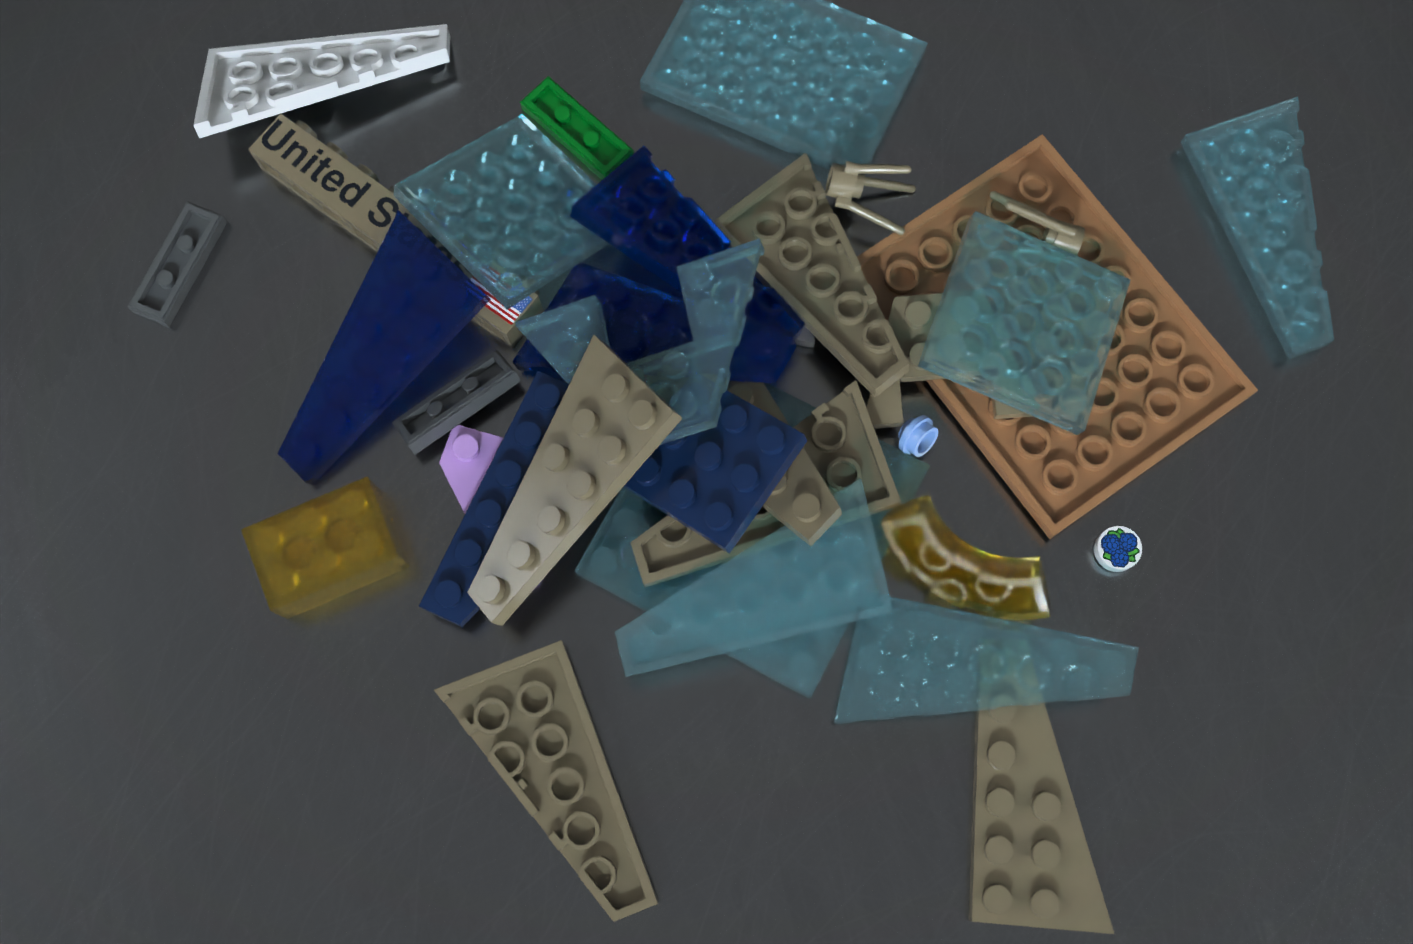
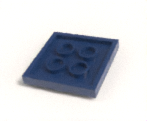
M695 372L671 405L682 417V420L623 487L730 554L802 450L807 439L800 431Z

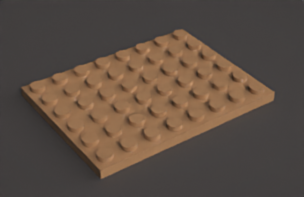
M1043 134L904 225L905 233L903 235L892 233L857 256L868 285H871L877 297V303L886 320L889 319L894 297L973 290L982 291L1034 401L1036 414L1032 417L994 419L989 376L926 381L1049 539L1056 536L1258 391ZM996 191L1057 220L1084 227L1083 242L1076 258L1071 260L1063 257L1060 266L1046 262L996 260L994 258L996 252L1047 253L1048 248L1041 246L1042 237L1046 229L1045 226L1008 210L1002 203L991 199L990 192Z

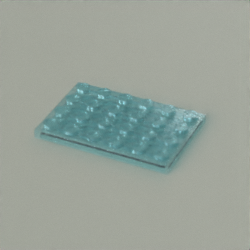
M684 0L640 80V87L645 92L798 157L806 153L810 162L830 170L832 163L845 165L846 161L859 164H870L926 51L927 42L825 0Z

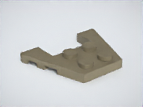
M981 290L894 297L888 321L909 362V372L876 398L870 393L866 408L874 429L903 426L900 382L989 376L994 419L1032 417L1036 414L1034 401Z

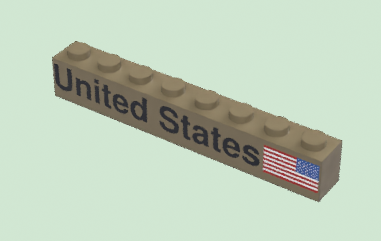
M280 114L248 149L262 170L512 349L544 312L539 298L540 292L530 281L523 277L516 280L506 273L507 268L493 255L487 254L483 257L474 250V244L458 231H455L453 234L449 233L441 227L443 225L442 222L432 212L425 208L418 211L410 205V199L398 188L391 186L387 189L381 185L377 175L367 166L360 163L356 167L347 161L348 156L337 145L330 141L325 145L316 139V133L303 121L297 120L294 123Z

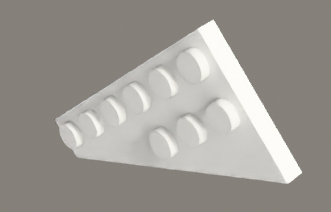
M442 24L209 49L193 126L198 137L202 138L450 62V34L448 25Z

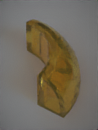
M929 495L897 506L889 511L881 520L880 524L886 539L908 572L912 570L917 577L931 587L930 592L946 602L961 609L966 606L978 611L991 613L992 618L1034 620L1051 617L1048 588L1040 555L1018 558L1004 557L971 546L946 526L935 510Z

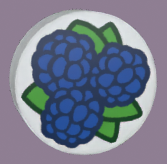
M1113 526L1097 537L1094 544V555L1103 568L1112 572H1123L1139 561L1142 555V544L1137 534L1131 529L1124 526Z

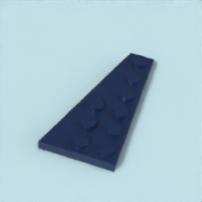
M537 371L419 604V607L423 610L463 627L480 609L467 592L569 386L568 383Z

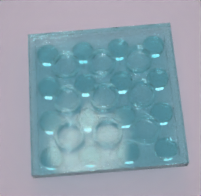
M523 114L394 185V197L507 310L629 232L633 223V219Z
M975 211L968 220L918 367L1079 435L1086 429L1131 279Z

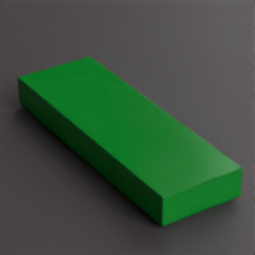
M549 76L520 101L521 109L606 184L635 158L634 150Z

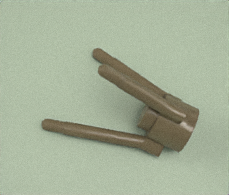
M846 161L845 165L832 163L826 182L825 195L836 198L834 207L848 209L898 235H903L905 233L903 227L852 201V197L859 199L864 186L914 193L916 187L915 185L865 177V174H909L912 170L909 165L859 164Z
M996 191L990 192V198L1002 203L1008 210L1045 226L1046 229L1042 237L1041 246L1048 248L1047 253L996 252L994 254L996 260L1046 262L1060 266L1063 257L1071 260L1076 258L1083 242L1084 227L1057 220Z

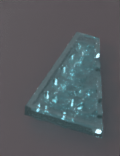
M857 479L833 494L841 508L842 515L811 547L784 525L615 630L625 677L893 612L862 479Z

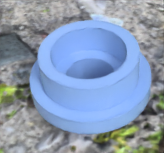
M926 415L908 419L898 434L900 439L899 449L906 455L913 454L916 457H921L927 453L938 437V429L933 426V420Z

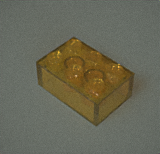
M364 477L241 529L271 612L286 619L410 567L381 490L368 477Z

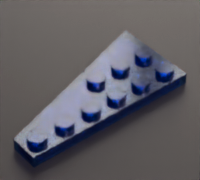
M645 145L573 204L570 214L572 219L777 358H780L801 334L805 326L803 320L774 288L762 285L753 275L755 267L746 257L740 260L729 248L731 241L692 198L681 195L673 186L675 182L673 176L667 170L660 171L651 161L653 154Z
M399 210L277 453L305 483L313 485L491 300Z
M577 261L512 362L518 370L532 371L533 367L551 368L553 372L568 373L569 369L578 368L593 335L604 341L639 376L658 377L659 373L678 374L683 379H691L696 372L699 375L722 376L724 381L776 383L797 346L793 337Z

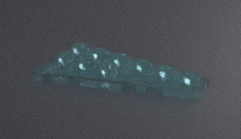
M1298 97L1189 133L1181 141V145L1288 360L1325 347L1334 341L1328 294L1322 288L1320 267L1323 266L1321 250L1316 248L1314 232L1318 228L1309 169L1304 167L1302 147L1305 144L1303 130H1299L1297 112L1300 110Z
M863 591L834 723L837 725L855 721H878L916 715L929 716L997 709V707L1030 706L1048 702L1129 696L1132 689L1139 647Z

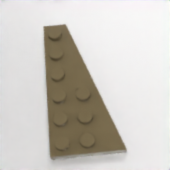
M806 153L710 223L712 233L875 398L909 372V362L889 321L885 319L877 303V297L871 285H868L861 270V264L837 215L833 213L826 199L824 188L821 182L817 180Z
M593 335L467 592L491 623L500 626L504 625L682 420V417L604 341Z
M981 639L978 641L969 921L1114 934L1027 643Z

